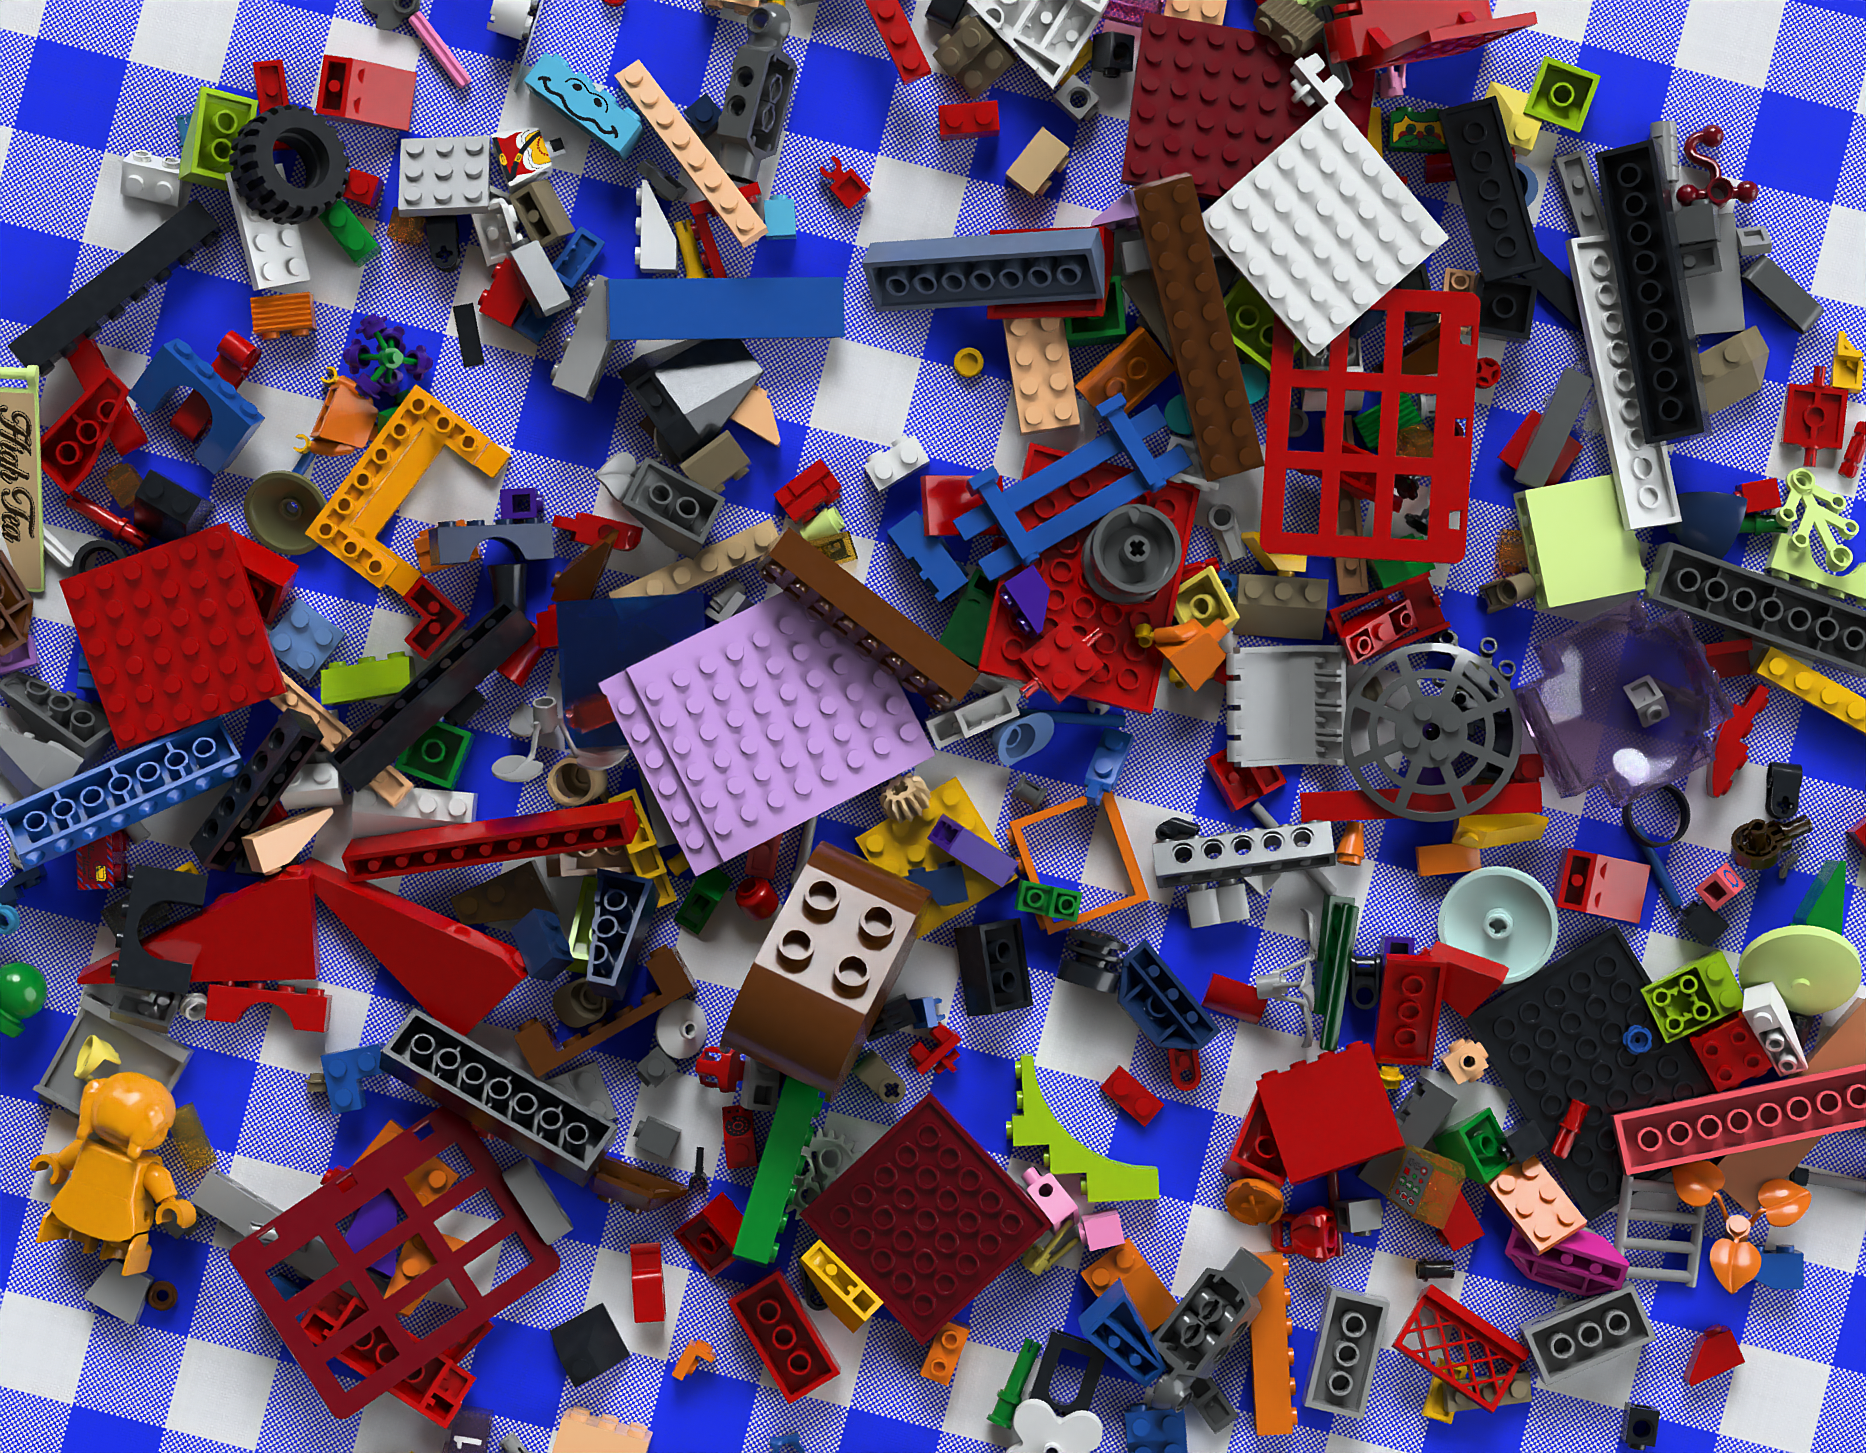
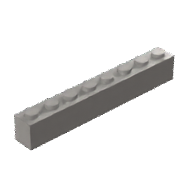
M215 1167L207 1172L189 1200L195 1204L194 1208L196 1211L207 1217L210 1215L220 1220L219 1225L232 1233L238 1231L245 1238L247 1237L251 1221L267 1224L284 1212ZM319 1235L309 1241L306 1253L296 1250L278 1262L282 1265L288 1263L295 1268V1274L307 1281H310V1279L316 1281L338 1266V1263ZM366 1270L384 1297L390 1279L386 1280ZM350 1281L339 1287L350 1295L362 1300ZM395 1314L397 1319H399L401 1315Z

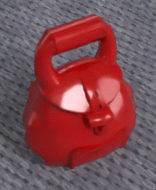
M1312 1206L1301 1214L1282 1213L1280 1219L1271 1224V1246L1283 1254H1299L1308 1258L1309 1261L1319 1264L1326 1262L1328 1259L1335 1257L1336 1248L1338 1247L1337 1219H1335L1334 1212L1323 1206ZM1283 1221L1290 1223L1289 1235L1291 1245L1283 1246Z

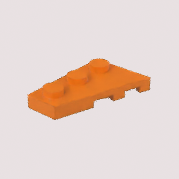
M418 1233L405 1241L395 1267V1274L390 1280L384 1299L437 1263ZM441 1233L452 1251L466 1243L463 1240ZM430 1291L396 1314L409 1318Z

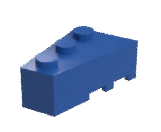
M914 511L887 531V534L939 605L968 585L969 581L966 577L969 576V573L960 561L955 563L950 557L949 553L952 550L942 537L937 539L935 536H924L923 514L919 515L917 511Z

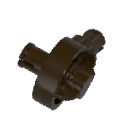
M1801 815L1784 824L1774 820L1765 824L1764 820L1754 819L1749 823L1739 826L1731 837L1730 851L1735 864L1752 870H1763L1774 866L1780 860L1783 852L1792 849L1791 840L1813 831L1812 823L1809 818L1807 819L1806 815Z

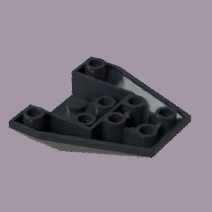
M741 339L685 340L643 354L618 373L683 463L716 438L764 374V371Z

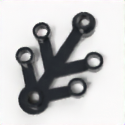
M1450 629L1438 631L1433 640V643L1451 644L1459 647L1457 645L1458 636ZM1442 637H1449L1452 642L1446 643L1442 640ZM1486 637L1482 639L1478 650L1481 654L1480 657L1492 665L1493 655L1498 649V643L1494 638ZM1490 644L1493 650L1488 651L1483 645ZM1437 652V653H1439V654H1441V655H1450L1451 658H1452L1454 661H1455L1456 658H1457V655H1454V654L1445 653V652ZM1503 660L1500 662L1497 670L1510 686L1511 678L1516 672V665L1510 660ZM1468 661L1464 670L1466 677L1463 678L1476 686L1487 702L1504 697L1499 686L1496 694L1489 685L1490 675L1481 667L1477 670L1472 662ZM1443 667L1437 668V669H1439V670L1449 671L1448 669L1443 668ZM1508 667L1511 673L1506 674L1501 668ZM1432 678V683L1436 687L1444 688L1446 681ZM1461 690L1456 691L1451 700L1461 711L1479 706L1475 699L1469 698L1468 694ZM1455 698H1462L1464 700V704L1456 703ZM1507 708L1505 712L1499 711L1492 714L1496 724H1506L1512 720L1510 708Z

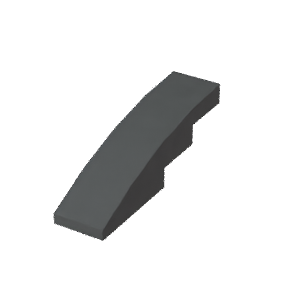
M1569 367L1563 369L1554 393L1548 399L1540 421L1532 431L1514 475V480L1533 489L1544 486L1581 410L1592 384V378Z
M1160 1325L1158 1328H1156L1155 1330H1153V1331L1151 1332V1334L1153 1335V1337H1154V1335L1158 1332V1330L1161 1328L1162 1325ZM1165 1360L1168 1371L1173 1372L1175 1368ZM1211 1376L1208 1379L1196 1378L1189 1387L1194 1392L1190 1401L1214 1434H1217L1239 1418V1415Z

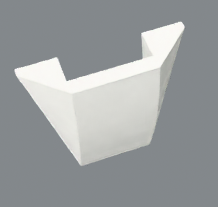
M1110 0L967 1L1052 90L1071 68Z

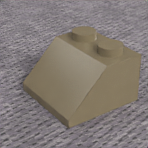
M726 430L679 466L690 480L719 495L726 489L724 486L726 482L732 478L735 481L741 479L750 471L748 466L752 463L730 432Z

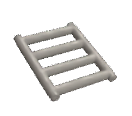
M1623 1174L1614 1248L1623 1257L1625 1256V1249L1688 1254L1686 1271L1629 1266L1625 1278L1683 1282L1686 1286L1695 1288L1699 1272L1707 1205L1694 1207V1213L1631 1208L1633 1191L1677 1193L1674 1188V1182L1634 1179L1632 1175ZM1629 1220L1692 1225L1690 1242L1627 1237Z

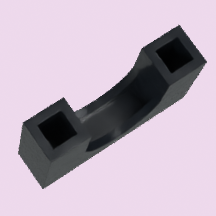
M138 864L135 866V872H128L126 889H131L129 901L123 900L120 918L126 919L124 931L118 930L115 948H121L119 960L113 959L110 977L115 978V986L187 997L193 964L162 960L151 956L142 948L138 940L137 928L142 916L149 909L160 904L169 903L203 909L208 876Z

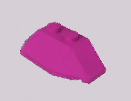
M1513 1226L1505 1249V1254L1512 1259L1526 1278L1582 1296L1601 1294L1610 1290H1621L1630 1264L1603 1236L1584 1230L1577 1231L1537 1256L1520 1232Z

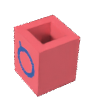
M1726 862L1700 883L1695 890L1715 912L1735 896L1746 884Z

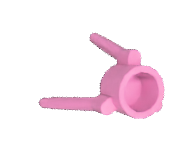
M1406 64L1400 65L1399 77L1398 72H1394V66L1387 67V73L1380 74L1381 80L1378 79L1375 72L1373 89L1374 93L1380 92V99L1396 98L1404 95L1403 89L1407 88L1405 79Z

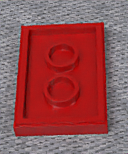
M925 475L920 477L924 536H961L952 521L983 503L978 494L971 497L965 488L967 480L973 476ZM999 476L996 484L1001 492H1003L1002 476ZM995 524L976 536H1002L1003 534Z

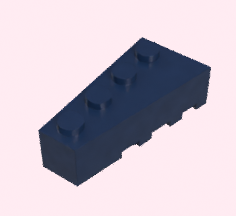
M597 868L598 884L594 898L595 914L592 919L591 929L593 934L592 944H590L586 980L594 995L623 1001L661 895L653 879Z

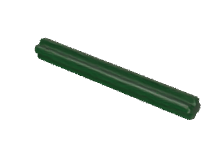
M1343 904L1341 909L1319 1046L1320 1049L1325 1051L1337 1050L1359 915V907L1355 905Z

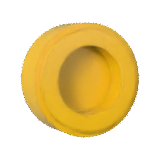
M967 347L961 349L956 354L954 367L962 377L973 378L982 371L984 360L977 349Z

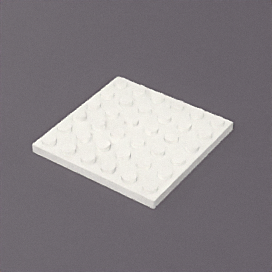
M1334 100L1330 101L1202 213L1207 235L1311 357L1319 353L1449 239L1448 235Z

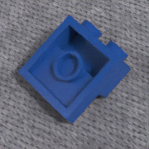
M1147 1403L1130 1404V1409H1123L1128 1453H1188L1184 1409L1176 1413L1173 1409L1159 1410L1148 1407Z

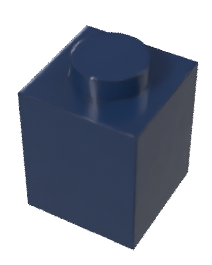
M705 93L683 113L703 140H706L718 130V119L722 111Z

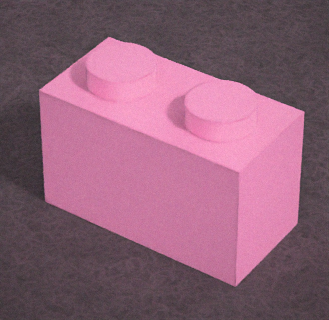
M1116 1208L1081 1215L1083 1223L1077 1224L1082 1245L1088 1244L1090 1251L1125 1243Z

